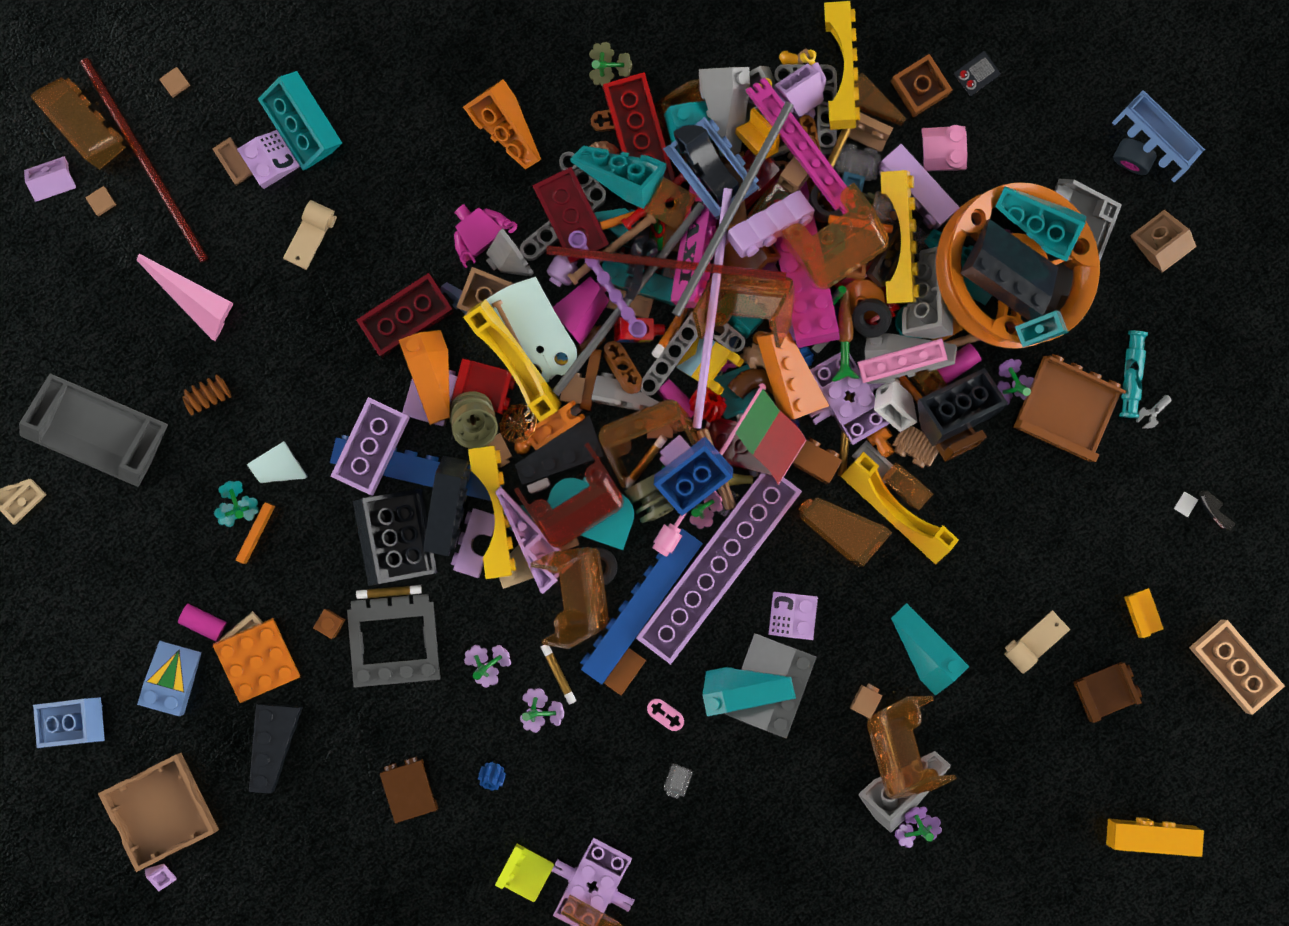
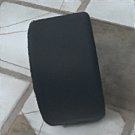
M1124 138L1120 142L1113 158L1121 167L1135 174L1146 175L1150 171L1157 155L1153 149L1148 153L1143 150L1144 143Z

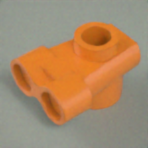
M887 426L867 437L872 446H877L881 456L886 458L894 453L893 447L887 441V439L892 437V433Z

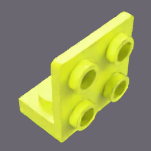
M516 844L495 886L501 889L506 887L535 902L554 867V863Z

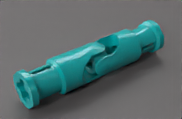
M1128 331L1130 341L1129 348L1126 349L1125 380L1122 387L1123 390H1126V393L1121 396L1123 408L1120 417L1139 418V414H1137L1138 403L1142 395L1141 380L1143 378L1146 356L1144 345L1148 332ZM1137 361L1139 370H1134L1130 367Z

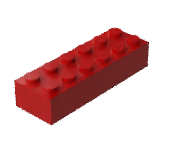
M645 72L603 84V91L621 153L626 152L629 153V156L638 158L641 155L650 156L667 165L657 191L658 193L675 176L669 156L663 150L666 145ZM678 187L658 204L679 200L681 197Z

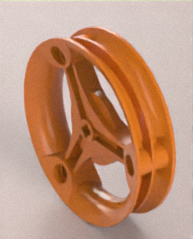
M1031 183L1001 185L967 201L947 222L937 247V282L949 312L968 333L985 343L1002 348H1026L1022 347L1015 326L1025 322L1021 320V315L1013 309L1011 310V315H1007L1009 307L1000 300H998L996 319L990 318L977 306L967 290L963 275L960 274L962 270V249L966 236L970 235L977 241L981 230L987 220L990 219L992 209L996 208L995 206L1005 186L1080 213L1072 203L1059 193ZM1087 222L1067 262L1061 259L1050 261L1055 265L1064 263L1069 269L1073 270L1071 290L1060 310L1068 331L1074 328L1088 312L1099 283V253L1095 238ZM1012 234L1048 259L1046 252L1041 246L1026 234Z

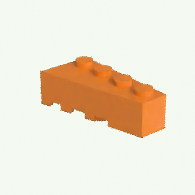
M788 329L773 331L757 337L776 406L789 419H796L829 406Z

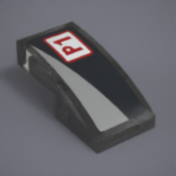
M1207 490L1201 491L1199 496L1208 514L1225 531H1231L1235 523L1218 511L1223 503Z

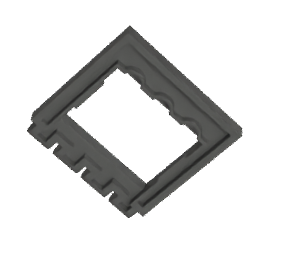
M429 594L413 595L414 604H410L409 596L392 597V606H389L388 597L370 599L371 608H367V600L351 601V610H347L354 687L441 679L434 602H429ZM423 616L427 659L364 665L363 633L361 632L360 622Z

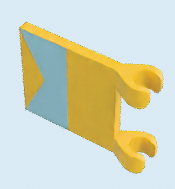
M703 333L699 334L676 366L677 369L698 382L705 336ZM713 340L707 388L721 395L724 388L714 381L715 377L727 360L738 367L742 366L744 360L735 352L730 351Z

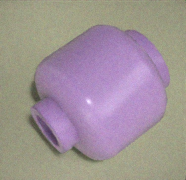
M565 254L555 256L547 268V273L551 276L549 281L559 287L562 284L570 285L572 281L567 275L570 272L573 274L579 269L576 266L578 262L570 264Z

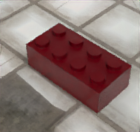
M428 273L356 321L378 355L384 358L400 347V339L424 332L453 313L454 310Z

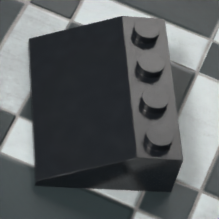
M988 219L960 274L1031 321L1043 316L1053 295L1059 267Z
M422 489L353 501L368 586L437 573L434 553L423 551L428 521Z

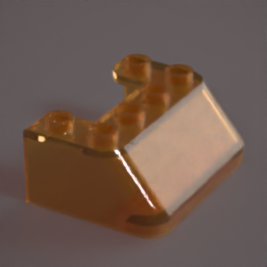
M61 77L31 94V98L75 149L99 170L126 148L121 143L124 140L121 135L111 126L107 128L102 123L105 121L103 116L97 110L93 112L88 107L91 103L83 94L79 95L82 91L69 78L65 80Z
M855 183L846 187L840 195L841 203L848 212L812 236L806 227L799 223L792 224L781 231L784 244L819 289L830 288L882 253L889 245L888 234L879 217Z

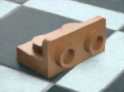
M860 113V120H856V128L851 129L848 138L878 152H882L893 128Z

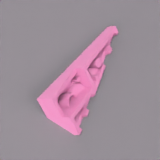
M139 254L137 261L199 327L212 340L216 341L233 303Z

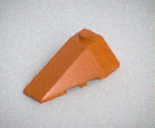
M504 79L463 106L474 124L480 129L484 128L491 134V139L495 143L497 141L506 148V152L524 169L541 160L518 101Z
M441 330L419 332L400 339V347L429 424L432 425L450 418L448 348Z

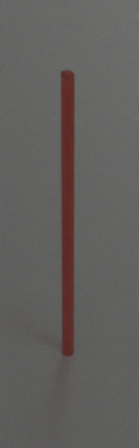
M88 58L81 60V65L200 262L207 260L206 254Z
M547 246L546 252L550 255L695 271L699 262ZM708 264L704 271L786 281L787 272Z

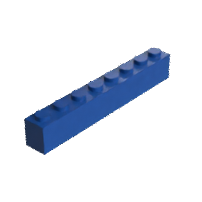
M342 435V439L336 438L330 463L337 464L349 436ZM395 448L383 476L433 487L435 472L440 464L438 462L439 458L426 455L424 459L417 457V452L405 450L403 454L396 452L397 448ZM471 471L469 482L466 485V489H468L467 496L492 501L486 487Z
M681 528L679 534L682 535V538L672 553H669L667 557L658 553L656 558L659 561L654 567L650 565L643 575L646 579L642 584L638 582L630 592L634 596L629 602L627 600L623 602L618 609L621 612L617 619L612 618L605 627L609 631L604 637L600 635L593 644L596 647L592 654L587 653L580 662L584 665L581 670L600 684L604 683L703 544Z

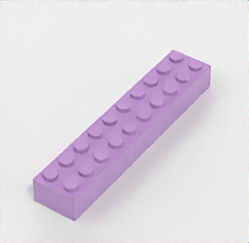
M760 473L637 635L636 639L671 664L802 491L784 477L778 485L773 476Z

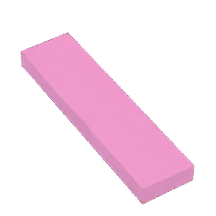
M941 338L857 363L862 381L866 383L948 359Z

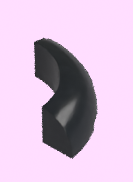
M686 125L676 129L673 132L680 152H684L686 159L689 161L687 165L697 178L700 177L703 186L719 207H721L724 188L732 189L731 198H733L739 189V182L720 160L705 128L697 125Z

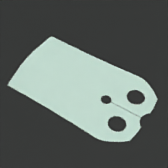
M536 277L512 284L486 299L490 305L496 301H502L501 307L524 352L533 364L541 367V375L546 382H549L553 375L563 376L577 359L576 346L552 308ZM496 307L493 308L494 311L497 313V315H498V316L500 317V319L502 320V318H501V316H500V314H499L497 308H496ZM538 346H542L544 348V352L538 353L536 351V348ZM563 352L567 355L568 362L565 365L556 364L554 357L557 353Z

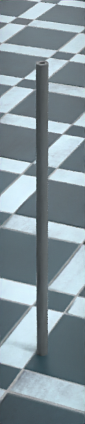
M785 102L672 312L674 315L681 316L794 106L792 103Z
M697 203L644 271L638 293L705 207L701 203ZM625 297L623 298L627 306L633 301ZM618 306L552 391L559 396L621 317V311Z

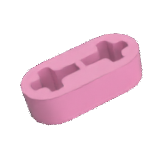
M659 698L652 699L649 702L647 711L659 723L671 731H677L683 727V715ZM653 703L655 705L661 703V709L666 713L664 715L656 712V714L652 713L653 708L651 705ZM667 714L671 717L679 716L678 721L680 725L670 726L671 721L666 718Z

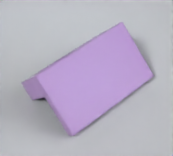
M65 156L24 170L25 183L35 202L76 188L69 173L68 162Z

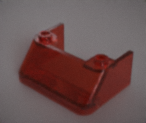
M586 443L585 446L595 461L585 472V478L590 486L561 505L552 509L545 500H536L529 505L519 488L515 489L516 494L552 547L560 548L623 507L624 498L589 443Z

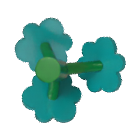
M228 481L219 487L218 490L221 493V497H228L233 502V504L221 503L219 508L214 511V515L218 518L220 525L225 524L227 527H231L237 518L245 517L246 520L250 521L254 519L255 514H258L259 509L256 498L243 496L242 500L237 501L236 497L243 491L240 481Z

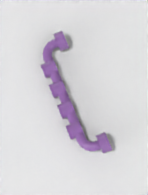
M573 231L569 235L570 245L574 249L580 250L587 266L593 269L597 275L599 284L605 287L612 303L618 306L622 318L629 323L630 334L635 338L644 337L647 333L646 324L642 320L636 319L633 309L628 307L623 300L621 291L615 288L611 282L610 275L600 266L598 257L592 254L587 247L585 234L581 231Z

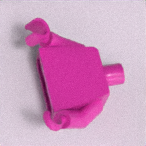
M465 204L460 206L455 211L461 222L455 226L457 231L454 234L456 251L460 256L463 266L467 268L466 262L468 260H472L475 263V258L491 246L500 230L510 229L509 233H513L517 229V224L511 222L501 213L490 209L481 210L477 208L471 213Z

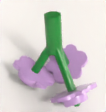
M474 645L471 647V650L465 652V664L478 666L477 670L473 673V678L476 683L482 684L485 688L498 682L496 675H498L499 671L497 668H493L496 662H499L502 667L511 665L510 655L501 645L492 648L494 659L489 663H485L488 660L486 648Z
M528 689L527 693L523 695V700L528 702V706L531 708L520 717L521 722L524 724V729L535 733L538 732L541 726L545 724L543 716H551L550 722L559 726L561 719L564 717L562 704L553 701L548 711L536 709V707L543 708L548 697L544 695L545 692L542 689Z

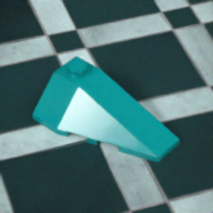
M706 101L674 105L667 109L664 113V118L671 143L675 141L673 132L676 129L686 125H696L703 117H706L708 121L711 120L706 113L708 110Z
M1006 186L995 206L1008 219L1026 232L1028 237L1037 242L1046 253L1066 262L1087 216L1067 207Z

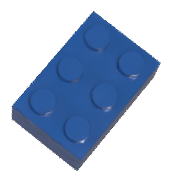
M703 437L654 475V485L678 513L683 516L732 479L733 468L706 437Z

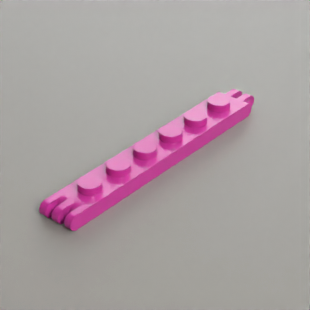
M762 78L760 83L763 88L756 82L753 84V88L757 93L751 87L747 88L746 92L771 126H773L784 106V102L768 81ZM790 112L779 132L780 138L835 210L840 209L846 215L849 213V210L845 204L851 210L856 208L855 203L852 201L854 195Z

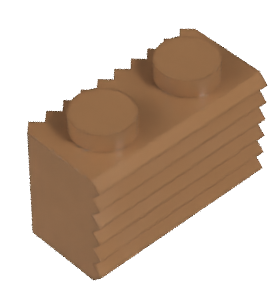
M913 426L899 432L891 445L895 447V453L902 457H905L907 454L914 459L912 462L921 468H924V466L930 467L939 452L936 446L931 445L925 434Z

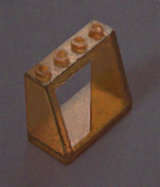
M818 497L806 499L797 509L800 511L797 516L855 566H864L892 534L885 526Z

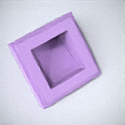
M165 864L145 869L146 878L158 891L177 880Z

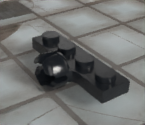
M915 209L912 210V219L916 220L917 231L924 218ZM898 219L893 226L892 233H889L866 272V275L878 287H885L886 281L889 280L899 262L901 231ZM918 252L914 254V259L917 262L920 260Z
M646 227L631 240V244H633L629 253L631 261L626 270V273L629 275L624 283V288L627 289L625 298L634 300L641 287L645 263L654 260L658 252V244L653 238H649L650 227Z

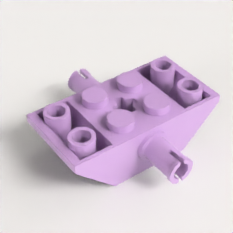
M840 352L810 369L829 406L812 412L809 416L813 418L819 414L818 417L812 420L815 425L831 415L832 417L834 416L841 430L852 445L890 424L874 410V390L885 383H863L860 370L850 353L849 366L859 376V379L847 376L833 382L832 379L841 366ZM846 392L854 395L852 403L849 400H844Z
M593 838L578 867L573 868L557 859L551 872L568 880L569 884L553 916L572 926H597L608 904L613 903L629 912L635 899H631L618 892L617 886L632 857ZM593 881H596V886L598 888H594L593 890L589 889V885L587 883H592Z

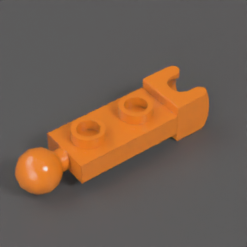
M572 400L554 414L525 431L524 434L527 439H517L514 449L520 455L527 454L531 446L538 450L582 421L585 415L574 416L571 414V408L576 404Z

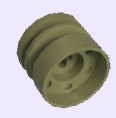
M465 392L458 395L450 405L451 428L455 440L461 446L469 449L481 448L494 440L498 424L492 402L485 394Z
M654 475L624 491L631 504L641 501L642 505L635 511L636 514L646 510L647 515L640 518L641 523L654 521L674 509L671 503L654 485Z

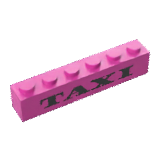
M691 185L689 187L684 220L698 202L705 208L680 240L670 300L675 305H677L717 230V219ZM710 262L685 308H703V302L707 297L706 284L710 278Z

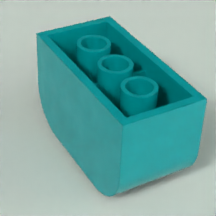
M584 477L583 481L576 478H566L555 484L550 492L541 522L624 550L634 521V509L628 498L617 493V488L604 484L602 488L596 485L597 482L587 477Z

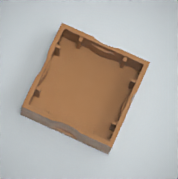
M182 753L176 754L98 793L111 821L120 833L122 844L136 872L219 830Z

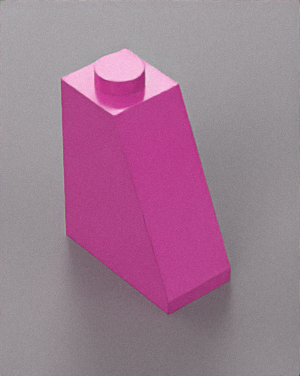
M591 277L552 307L563 326L580 345L585 341L609 302L608 297L605 295L607 291L605 287L601 286L599 282L596 283Z

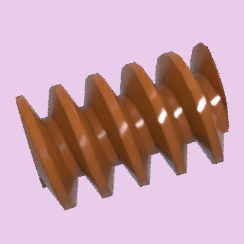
M217 374L215 375V382L207 378V386L202 382H199L200 389L192 385V393L184 389L183 401L192 416L194 415V409L197 412L202 411V405L206 409L210 407V402L216 405L218 403L217 397L221 401H225V394L231 398L226 383Z

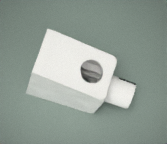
M895 378L894 382L885 383L876 390L874 410L899 432L917 423L913 397L911 393L900 385L898 379Z

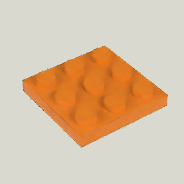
M274 618L213 644L215 652L240 703L300 678V674Z

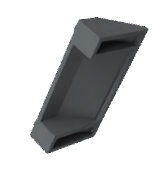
M49 374L19 423L21 437L137 487L147 473L168 424L53 374Z

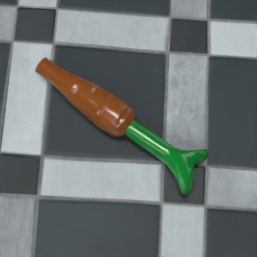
M846 290L845 294L841 297L837 322L840 335L838 341L841 342V366L833 377V382L847 376L859 379V376L849 366V342L853 340L854 331L849 290Z

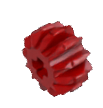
M706 388L702 420L705 419L710 423L712 421L716 422L721 418L727 405L725 398L709 388ZM697 390L689 401L690 410L695 412Z

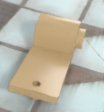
M310 200L303 212L302 222L283 259L307 270L327 229L332 228L336 221L335 211Z
M1052 610L1017 642L1015 640L1010 642L1005 647L1007 650L1005 656L1023 674L1034 666L1038 658L1070 629Z

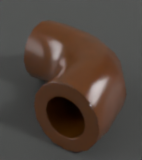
M763 367L742 371L727 385L742 399L752 390L759 389L760 386L758 385L762 383L766 385V390L773 394L767 371Z

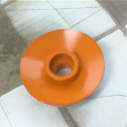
M856 279L845 287L846 290H849L852 314L859 303L858 300L874 298L885 303L883 290L872 280ZM867 311L864 314V319H871L878 314L874 311Z

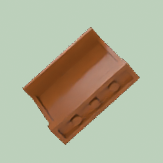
M1058 355L1043 356L1030 387L1031 393L1025 398L1014 428L1088 462H1096L1099 454L1095 452L1120 394H1125L1126 390L1121 389V384L1109 380L1106 382L1102 380V376L1090 371V373L1082 371L1083 367L1078 364L1071 363L1069 365L1063 362L1064 358Z

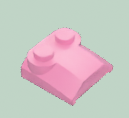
M953 125L950 127L921 129L923 138V168L926 171L967 169V136L965 126Z

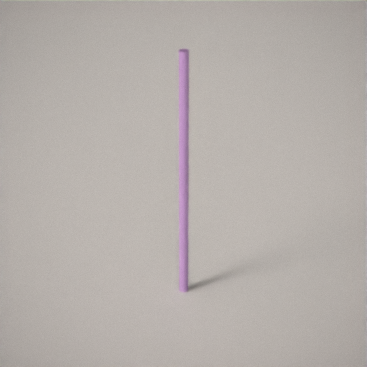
M724 188L719 225L731 204L732 189ZM727 230L715 252L693 428H701Z

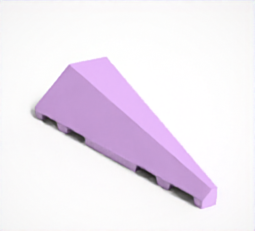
M500 486L496 491L497 497L538 588L543 594L558 581L557 578L573 563Z

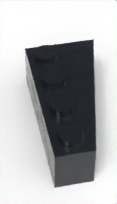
M265 703L256 705L249 792L271 794L275 791L303 706Z

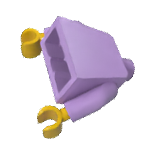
M807 50L810 55L809 59L805 53L800 54L801 61L807 64L775 84L776 89L774 90L784 104L788 101L794 105L791 113H795L797 116L809 115L813 118L816 115L814 108L824 100L823 92L826 76L819 63L815 62L816 52L814 50ZM765 78L772 87V81L769 78Z

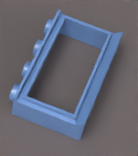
M1144 90L1112 122L1116 125L1127 115L1135 123L1127 132L1129 137H1135L1143 130L1151 138L1143 146L1145 152H1150L1156 145L1167 154L1159 161V166L1164 168L1174 160L1181 167L1171 179L1173 182H1176L1205 150Z
M703 117L696 125L708 131L709 136L744 180L748 173L743 167L746 162L739 153L733 154L730 150L733 145L726 136L720 137L717 133L720 128L714 120L708 121L706 117ZM675 140L669 146L663 148V150L713 216L719 220L721 207H719L678 153V146ZM757 177L754 178L743 201L759 189V186L756 184L759 181Z

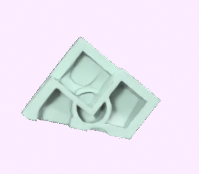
M284 441L247 464L260 483L307 478L303 468Z

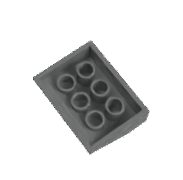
M754 633L741 670L790 676L796 698L725 713V715L787 738L816 656Z

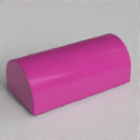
M968 343L956 352L954 365L936 369L935 371L944 384L947 385L980 362L981 357L976 349Z
M670 379L667 380L657 392L674 411L678 412L677 414L685 422H688L694 416V412L690 410V399Z
M190 604L184 607L178 620L179 624L216 642L219 641L227 624L226 621Z

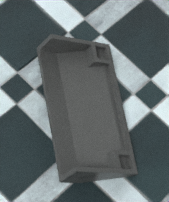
M1059 179L1054 191L1072 203L1081 214L1087 216L1086 222L1095 238L1100 261L1122 204L1076 180ZM1046 253L1049 261L1059 259ZM1064 263L1056 265L1059 268L1053 295L1045 310L1048 314L1061 310L1071 290L1073 270L1069 269Z

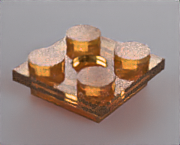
M663 177L644 212L677 230L683 223L697 196ZM672 197L675 204L672 209L668 210L665 207V201Z

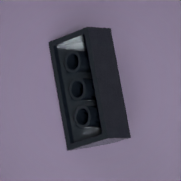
M985 368L917 401L921 430L932 446L998 415L1008 404Z

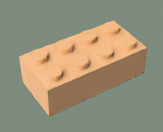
M1221 619L1189 647L1247 714L1253 715L1285 687L1228 620Z

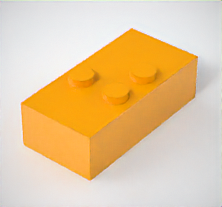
M1136 817V821L1108 819L1106 845L1114 850L1202 857L1204 830L1193 825H1180L1175 822L1162 821V823H1155L1149 820V818Z

